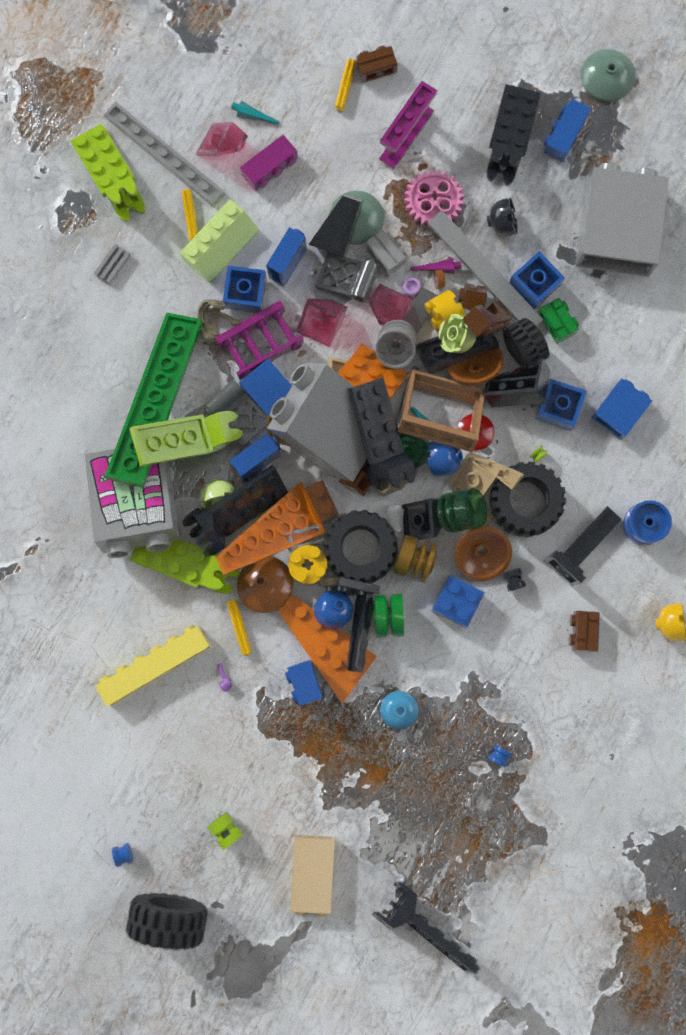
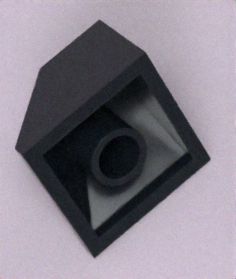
M426 499L402 504V509H404V536L408 535L418 540L437 537L447 520L446 500Z

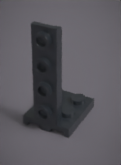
M607 506L564 553L556 550L543 561L549 563L559 576L562 575L570 583L571 587L581 584L586 577L583 575L584 571L579 565L622 518Z
M343 577L320 579L319 586L326 588L327 592L338 593L340 591L347 596L356 595L346 669L351 672H363L365 653L368 646V632L371 625V610L374 605L373 596L374 594H379L380 586Z

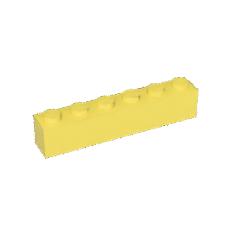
M192 625L184 630L185 634L180 637L175 635L167 640L168 644L163 647L158 645L149 650L151 654L145 657L141 655L132 660V665L128 667L123 665L115 670V675L111 677L106 675L99 679V684L95 687L106 707L117 703L210 648L211 645L199 626L194 627Z

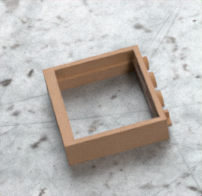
M412 369L407 382L398 432L473 452L479 438L484 389ZM413 388L474 404L470 432L408 415Z

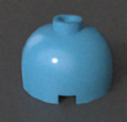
M393 691L386 695L381 702V718L392 729H407L418 718V703L408 692Z

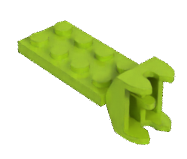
M102 123L70 140L103 198L107 197L122 221L130 222V208H135L138 213H145L144 201L134 182L136 179Z
M222 411L206 418L202 414L132 426L130 432L140 467L222 450L230 442L239 439L243 434V431L237 428L231 429L228 425L234 422L238 415L232 411Z
M181 539L171 541L170 548L158 552L148 551L146 546L134 548L130 557V561L196 588H200L202 585L221 594H230L234 591L229 584L225 583L227 576L234 578L240 575L239 570L223 575L215 558L216 556L211 555L207 557L203 554L204 548Z

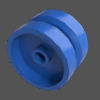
M646 500L631 507L623 519V529L626 536L632 542L639 545H650L664 539L669 534L672 526V517L669 510L662 503L654 500Z

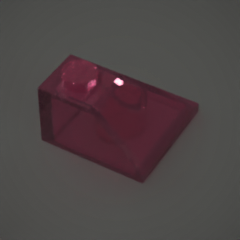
M234 122L212 123L196 154L198 156H219L239 152L245 146L248 135Z
M379 284L368 302L379 325L384 326L392 320L404 321L413 298Z
M308 298L296 331L330 347L343 322L348 307L332 299Z

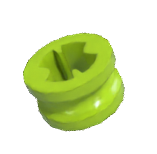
M541 445L529 457L534 458V462L537 463L548 451L543 450Z

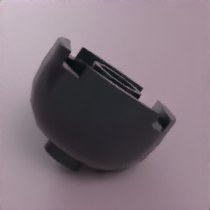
M512 198L501 199L494 203L490 209V216H487L488 226L492 227L499 236L508 237L518 234L517 218H515L514 212L516 211Z

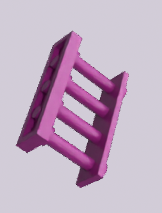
M424 81L420 82L380 139V144L386 147L379 157L381 162L395 169L433 115L435 110L430 108L429 105L437 95L438 90Z
M281 300L215 337L221 349L223 347L228 348L240 368L236 372L239 380L248 376L265 360L269 359L272 362L291 350L296 351L302 347L304 343L303 336L299 335L295 338L282 316L285 309ZM272 319L277 321L289 341L280 347L266 326L267 322ZM256 328L260 329L273 350L265 356L261 354L250 336L251 331ZM239 338L245 340L256 358V361L248 366L234 345V341Z

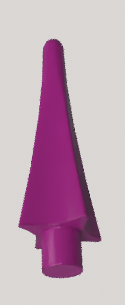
M453 257L430 264L412 266L410 270L433 272L435 270H442L444 273L454 274V269H462L461 261L454 262Z

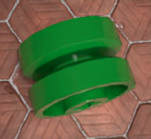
M384 594L374 595L373 623L375 625L376 638L387 637L388 625H391L393 637H404L402 594H392L390 606L388 607L387 598Z

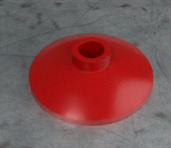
M472 414L465 416L459 422L457 429L470 432ZM485 415L481 417L479 438L473 451L485 449L494 439V425Z

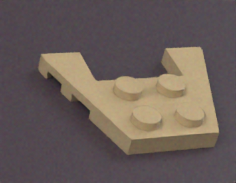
M470 452L467 453L449 483L460 500L465 502L469 508V514L472 518L476 519L479 524L478 527H488L494 517L480 503L498 478L512 490L517 486L524 474Z

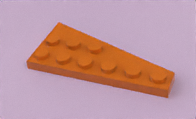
M302 481L215 557L223 575L326 533ZM316 524L319 526L320 531L316 528L291 535L293 542L288 543L286 536L290 535L292 530L305 529Z
M291 594L287 603L277 611L340 702L343 703L377 656L366 649L363 672L348 671L346 665L350 636L340 629L329 630L322 624H319L314 616V610Z

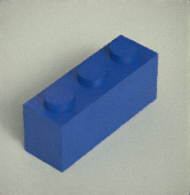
M571 99L568 105L564 104L560 112L562 115L561 119H556L552 130H554L553 134H548L543 145L546 146L544 153L564 162L591 108L574 99Z

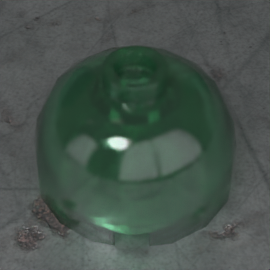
M401 433L400 439L404 449L402 454L413 460L415 469L424 465L431 453L428 452L430 441Z

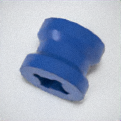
M495 744L493 747L494 752L489 755L488 759L505 768L507 766L506 761L513 754Z
M129 843L124 844L120 848L117 846L112 848V857L116 867L122 866L123 863H133V853Z

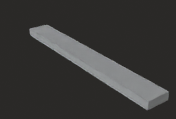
M117 102L103 114L109 122L212 207L223 198L225 191Z
M442 210L428 222V226L516 321L527 318L536 326L543 321L539 314Z

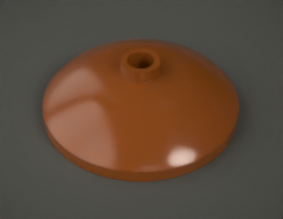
M499 348L447 367V371L452 379L461 384H483L492 380L500 373L504 364L503 354Z
M474 528L465 533L458 541L454 552L455 563L459 571L471 580H492L501 575L509 566L512 559V546L507 536L496 528Z
M272 556L243 567L237 579V592L240 600L247 608L258 613H271L280 609L289 600L294 586L293 577L288 566L280 559ZM264 579V583L259 585V580Z

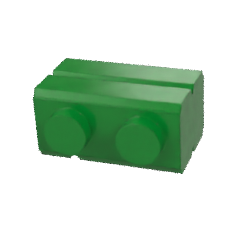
M560 298L542 306L538 311L539 316L543 319V323L556 344L575 335L579 330L578 321L575 317L570 316L567 303L561 301Z

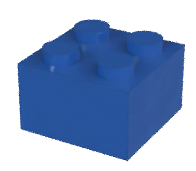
M539 251L511 276L509 283L535 310L562 285L565 277Z
M228 266L223 295L225 309L255 313L262 311L267 280L266 271Z
M550 379L546 401L539 405L535 419L571 431L576 425L587 391Z
M449 575L431 611L467 628L485 592Z
M311 660L287 667L288 672H285L288 684L292 683L294 691L291 694L295 703L298 702L299 706L323 698Z

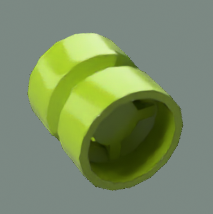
M228 812L224 813L207 827L212 836H217L216 842L222 850L228 848L244 835L238 826L233 825L234 820ZM226 829L230 832L227 836L222 833Z

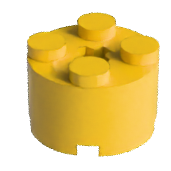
M450 290L441 293L424 304L426 311L432 317L430 322L435 330L440 329L442 322L446 318L445 324L447 325L452 314L466 316L461 303L454 301L456 296Z
M304 545L294 550L288 562V568L294 580L306 586L319 583L320 579L325 577L328 568L324 553L318 547ZM306 561L313 563L311 570H307L306 567L303 568Z

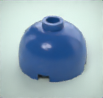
M433 441L428 446V452H431V458H427L428 465L434 476H449L459 469L463 460V453L460 449Z
M340 591L338 593L325 592L314 604V616L317 622L329 630H337L344 627L350 621L353 614L351 599Z

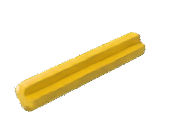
M351 58L347 59L335 103L337 111H344L356 67V60Z
M185 189L181 193L188 236L191 241L198 234L192 192L190 189Z
M230 600L226 604L242 655L247 656L252 654V649L237 601Z

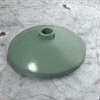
M603 49L591 54L584 62L581 70V82L585 91L591 97L603 102H614L624 98L633 88L636 78L635 68L631 60L625 54L612 49Z
M349 191L340 195L333 202L329 214L345 194L363 199L364 202L350 244H364L381 231L384 223V211L380 202L373 195L364 191Z

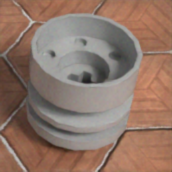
M392 320L382 326L376 342L378 360L389 368L399 369L407 366L413 360L416 352L417 334L415 329L403 320Z

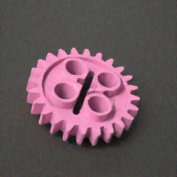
M431 169L430 174L424 170L423 176L417 174V180L412 178V185H407L408 191H405L404 195L406 197L404 204H408L406 211H410L409 217L415 216V223L419 220L421 221V227L426 223L428 229H430L428 222L441 210L451 221L452 218L457 220V214H461L462 209L460 207L464 205V202L461 200L464 199V194L460 193H462L463 187H458L459 181L453 182L454 175L448 178L447 171L444 175H441V169L438 170L437 174H434L433 169ZM443 187L447 191L441 192L439 191V188ZM421 189H426V190H428L429 192H428V193H422L420 190H421ZM446 205L448 209H441L440 206ZM427 206L430 208V210L424 211L422 210V207Z

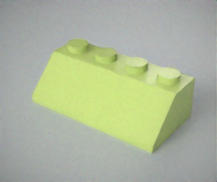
M229 199L184 247L180 255L187 265L211 284L260 230L246 212Z

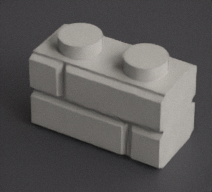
M381 230L365 243V249L377 261L384 272L390 276L406 263V252L402 247L395 245V240L389 232L386 234L384 230Z

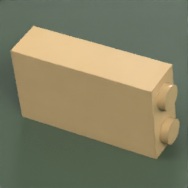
M295 835L290 912H295V915L305 916L307 913H315L317 917H326L327 914H331L335 837Z

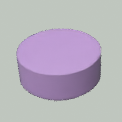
M415 277L405 279L402 285V291L408 297L417 296L421 289V283Z

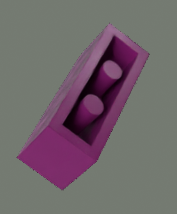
M283 134L240 167L241 175L254 191L259 188L262 189L268 184L269 180L273 177H278L286 167L296 163L298 159L297 150Z

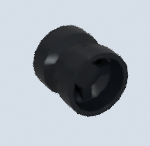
M521 568L502 573L504 579L507 580L506 587L508 592L527 586L525 580L521 578Z

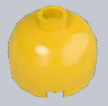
M673 603L663 607L659 618L655 619L657 630H661L663 637L667 640L674 642L686 641L682 603Z

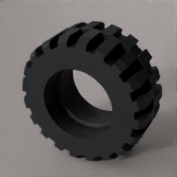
M529 461L526 464L520 462L515 466L509 467L524 474L519 483L527 482L534 484L542 491L545 498V506L541 513L534 517H524L513 509L510 503V493L512 490L497 478L493 484L494 486L490 492L491 500L489 501L490 507L493 510L491 513L498 520L497 524L506 528V532L515 533V536L519 537L538 536L553 527L559 521L560 516L563 515L565 510L563 507L566 504V498H564L566 493L565 487H561L560 483L562 480L560 477L556 478L553 475L555 472L552 469L547 470L545 468L546 465L541 463L535 465V462Z
M352 510L350 513H344L340 515L339 519L334 520L331 527L328 528L324 539V554L327 564L333 573L338 577L372 584L382 579L391 570L398 552V541L393 527L388 524L384 517L381 518L378 516V513H371L368 510ZM355 530L369 531L378 541V555L374 561L367 565H354L343 554L342 546L344 539Z
M145 893L137 895L130 902L126 933L134 942H139L141 945H147L152 948H162L164 950L193 949L204 940L208 915L207 908L203 903L197 902L195 899L175 894Z

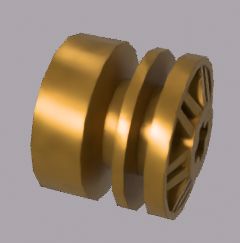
M405 535L393 573L406 577L409 570H413V580H416L418 573H422L420 582L425 583L432 573L436 561L437 545L432 544L430 551H426L428 542L425 541L420 549L417 548V538Z

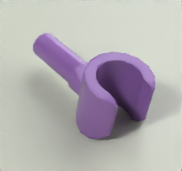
M222 663L217 666L223 681L219 683V686L226 692L232 687V682L228 679Z

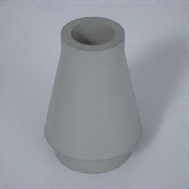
M402 504L387 506V511L385 512L390 526L393 527L394 532L403 531L404 509H402Z

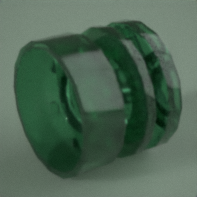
M469 488L441 495L438 499L437 515L441 526L449 533L478 529L486 523L487 505L482 493L478 489Z

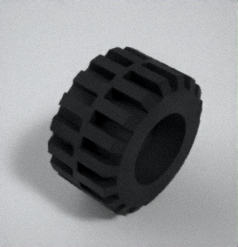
M522 318L503 331L505 345L513 359L520 366H530L538 363L537 360L541 358L544 361L549 358L550 353L546 339L539 328L529 319Z

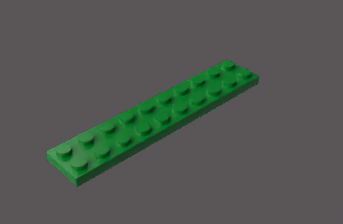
M166 312L107 468L106 480L144 488L152 465L140 467L130 428L169 419L203 325L202 319Z

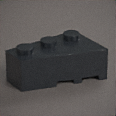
M349 194L343 195L308 245L344 257L348 253L364 200Z
M541 358L537 360L538 363L530 366H520L519 370L512 373L507 371L486 382L483 396L490 406L494 408L545 403L551 370L544 359Z

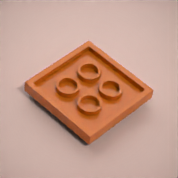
M361 344L338 374L353 386L384 377L389 399L391 400L408 377L409 372L402 368H389L383 365L378 360L375 351Z

